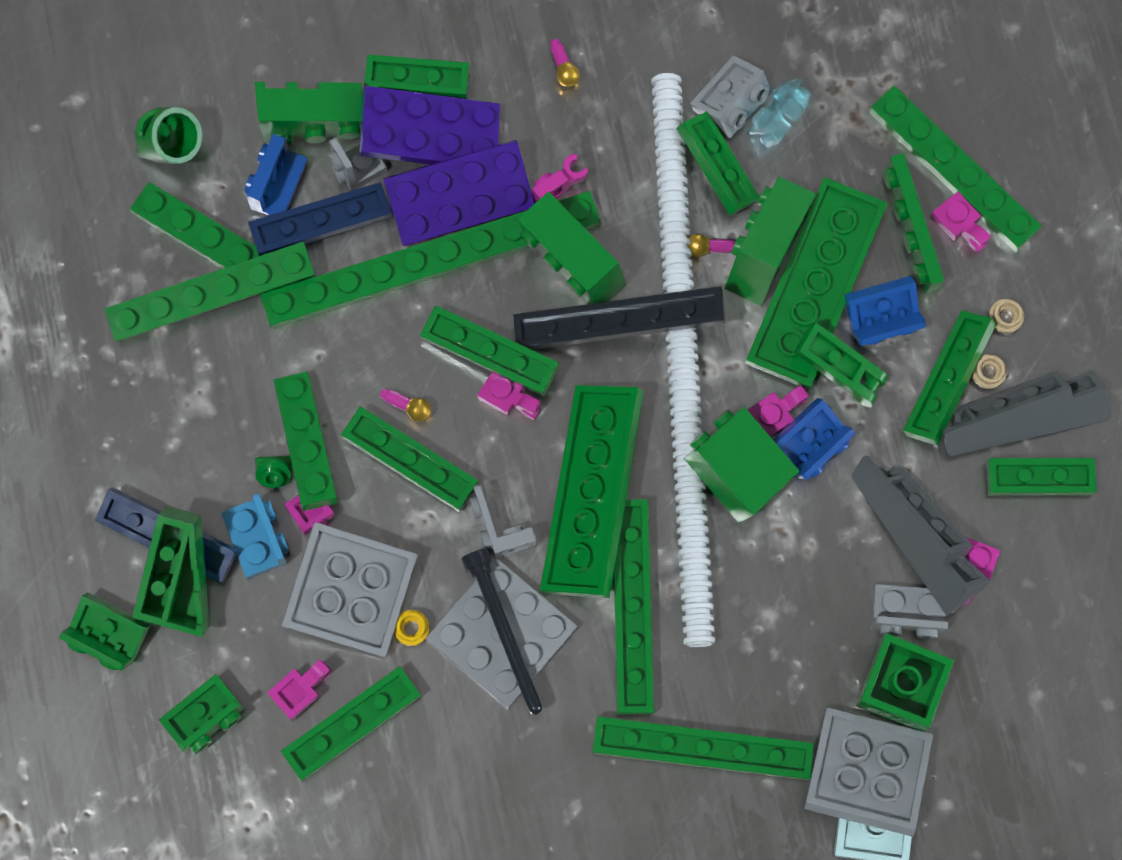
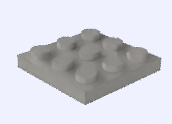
M313 522L281 626L386 658L418 554Z
M495 558L492 561L493 563L490 564L492 571L489 574L533 681L577 630L578 626L498 558ZM476 580L426 637V641L508 710L522 693Z
M826 708L804 809L913 837L917 826L933 734Z

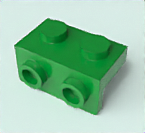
M87 592L82 595L69 627L61 632L59 639L68 643V647L73 651L82 654L87 653L99 659L102 666L111 670L122 671L135 662L150 624L132 618L131 614Z
M215 674L158 720L183 753L187 755L192 751L194 754H197L212 742L210 736L217 730L222 728L223 731H226L241 719L239 713L244 708L219 676Z

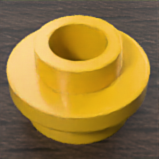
M416 610L402 612L399 614L395 625V637L406 646L421 644L429 634L427 618ZM411 622L418 625V631L413 635L405 632V626Z

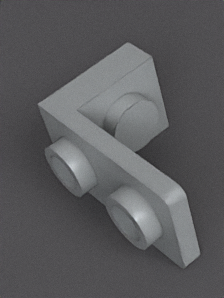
M336 137L329 141L332 151L328 154L332 163L331 169L340 184L346 182L351 191L387 172V168L381 158L359 156L360 145L344 152Z
M481 485L474 487L475 497L469 498L475 519L482 517L486 529L480 532L484 548H487L488 551H493L494 557L500 559L536 547V539L532 527L524 529L522 525L514 526L502 532L503 536L497 538Z

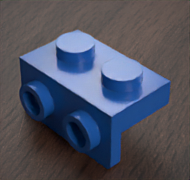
M272 134L269 144L264 143L257 159L260 165L255 175L250 174L244 189L250 208L268 216L288 210L308 163L307 157L289 151L286 138Z
M911 276L844 294L849 328L861 346L878 344L884 339L898 335H909L916 330L926 327V321L919 312L916 283Z
M816 398L773 441L799 470L794 477L807 480L820 474L825 467L824 463L833 455L844 451L850 443L849 440L856 432L852 427L843 425L823 399Z

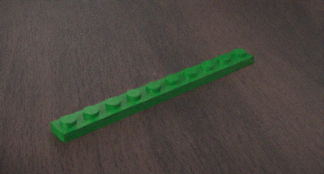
M590 191L559 200L586 230L601 226ZM526 211L262 293L260 297L270 328L273 330L530 249L519 235L522 232V228L517 220Z

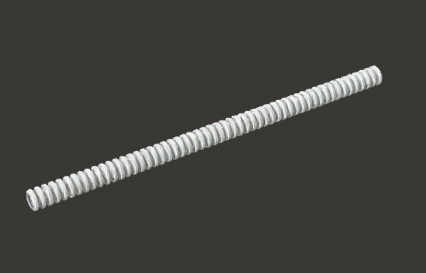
M674 73L658 74L651 79V85L654 87L652 88V95L654 96L652 105L655 107L653 115L656 117L653 121L656 127L654 135L657 137L655 139V146L658 147L655 149V155L659 157L656 159V166L659 167L656 171V175L659 177L657 186L660 188L657 193L661 198L658 200V206L662 208L659 210V217L662 218L659 221V226L662 228L660 237L664 239L660 243L661 248L664 249L661 252V258L664 259L662 268L665 270L662 273V278L666 280L663 283V289L667 291L664 294L689 291L694 287V282L690 280L693 277V271L690 269L693 266V261L689 259L692 256V250L688 248V245L691 244V240L688 238L691 235V230L687 228L690 226V219L687 218L690 211L686 207L689 205V199L685 197L688 195V188L685 187L688 184V179L684 177L687 174V168L684 166L686 165V158L684 157L686 148L683 146L685 144L683 138L676 129L684 122V118L681 116L683 114V107L680 106L683 103V98L680 96L682 94V87L679 86L682 79ZM696 328L669 331V334L666 335V341L670 344L667 345L666 350L670 353L667 356V362L671 364L668 367V373L671 374L668 378V383L672 385L669 388V394L673 396L669 400L670 405L673 406L670 410V415L674 417L671 420V426L675 428L672 430L671 436L675 438L672 442V447L676 451L672 455L676 459V462L673 463V469L677 470V473L674 474V480L678 481V483L675 484L674 490L678 492V495L675 496V501L679 503L676 506V512L680 515L676 518V523L680 524V527L677 528V534L681 535V538L677 542L681 546V549L678 550V556L682 557V560L679 561V567L683 568V571L679 573V577L683 579V582L680 583V589L684 590V593L681 594V600L685 602L681 606V611L685 612L682 622L686 623V627H683V633L687 637L683 639V644L688 647H706L715 643V637L711 635L715 631V627L711 625V621H714V615L710 614V610H713V604L709 602L713 598V593L709 592L712 582L708 581V577H711V571L707 569L711 565V560L707 559L710 549L706 548V545L709 544V538L705 535L709 532V527L705 526V523L708 522V516L704 515V512L707 511V505L703 502L707 499V494L703 493V490L706 489V484L702 482V479L683 459L693 450L689 444L703 432L699 428L702 425V419L698 417L702 412L701 408L698 407V404L701 403V398L697 396L700 393V387L696 385L700 381V377L696 375L699 371V366L695 364L698 361V355L695 353L698 345L694 343L697 340V334L693 332Z

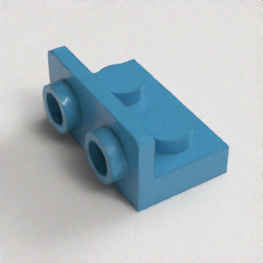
M259 493L252 495L253 500L221 512L233 546L238 549L237 556L247 580L287 565L284 554L290 552L283 533L276 534L271 522L277 520L270 500L263 502Z

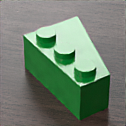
M254 82L258 122L266 144H269L272 134L286 138L288 146L292 142L298 141L315 144L324 142L326 138L340 137L341 139L350 140L360 137L363 99L361 83L319 82L316 89H298L297 82H286V88H266L265 82Z
M780 176L777 178L773 188L765 187L758 202V205L762 206L760 212L752 211L744 228L749 231L747 236L739 235L731 251V254L735 255L736 258L724 289L762 306L773 279L776 278L787 252L790 251L809 213L816 193Z
M549 191L517 219L522 228V232L519 235L532 249L538 247L545 255L542 257L545 263L555 273L559 271L566 278V283L577 296H582L588 304L608 302L627 285L619 262Z
M166 506L158 514L132 618L203 637L208 630L210 622L201 515Z

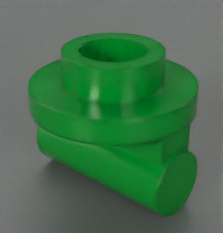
M290 455L255 457L256 480L267 488H280L286 485L291 478L292 462Z

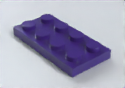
M365 86L362 99L359 156L430 165L498 145L500 104Z
M517 140L383 178L403 246L528 210L535 204Z

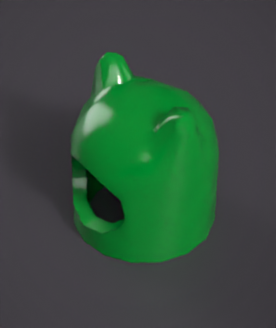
M156 107L146 112L138 120L134 132L137 145L135 152L138 157L156 163H184L189 161L197 154L202 143V129L199 120L192 112L182 107Z

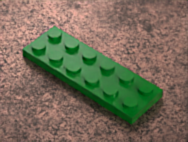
M826 177L823 178L745 364L810 390L818 370L795 355L794 351L808 326L816 322L830 333H834L846 304L844 294L850 293L887 207V202Z
M575 385L540 591L546 594L610 598L644 391L639 387Z

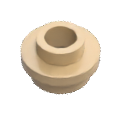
M1001 299L992 305L989 317L996 324L995 330L1008 334L1015 332L1021 327L1024 321V311L1016 301ZM1000 313H1009L1011 321L1004 322L1000 318Z
M985 354L980 357L973 371L972 378L978 386L984 389H994L1004 382L1007 368L1003 360L998 356ZM983 368H991L994 372V377L988 378L984 376Z

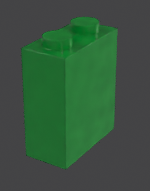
M745 407L740 408L734 413L729 409L722 413L713 422L716 428L709 435L704 431L689 444L693 450L683 458L739 523L756 514L799 472L797 467Z

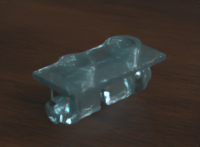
M797 79L790 82H782L773 91L771 96L774 99L768 107L761 108L751 120L753 126L747 134L760 133L762 135L760 141L769 148L773 144L777 145L791 127L783 116L786 115L792 121H796L810 103V92L802 87L798 89L803 80Z

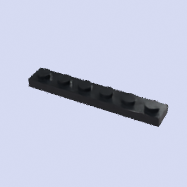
M721 286L513 314L515 342L531 350L726 324Z

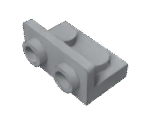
M733 55L694 98L690 105L693 111L699 115L707 111L714 123L719 125L723 136L731 138L738 129L744 126L751 114L766 101L772 90L763 70Z
M875 584L873 586L871 628L880 629V634L885 635L887 633L892 636H901L902 631L916 632L917 638L937 639L938 634H943L948 630V622H945L946 614L928 588Z

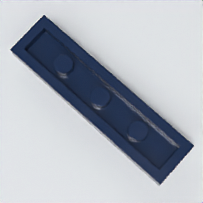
M379 182L249 221L248 226L258 256H262L303 241L305 244L386 220L391 218L392 213L382 184Z
M112 487L108 489L95 521L150 548L157 516L161 511ZM202 532L206 577L221 584L227 578L238 549Z

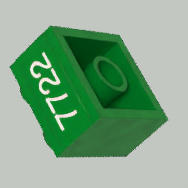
M886 633L878 643L855 706L914 730L925 732L931 726L954 660Z

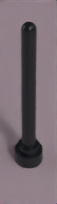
M487 548L476 550L463 556L461 562L465 572L470 573L471 577L476 578L528 711L533 715H538L542 711L541 701L489 574L492 571L490 566L493 563Z

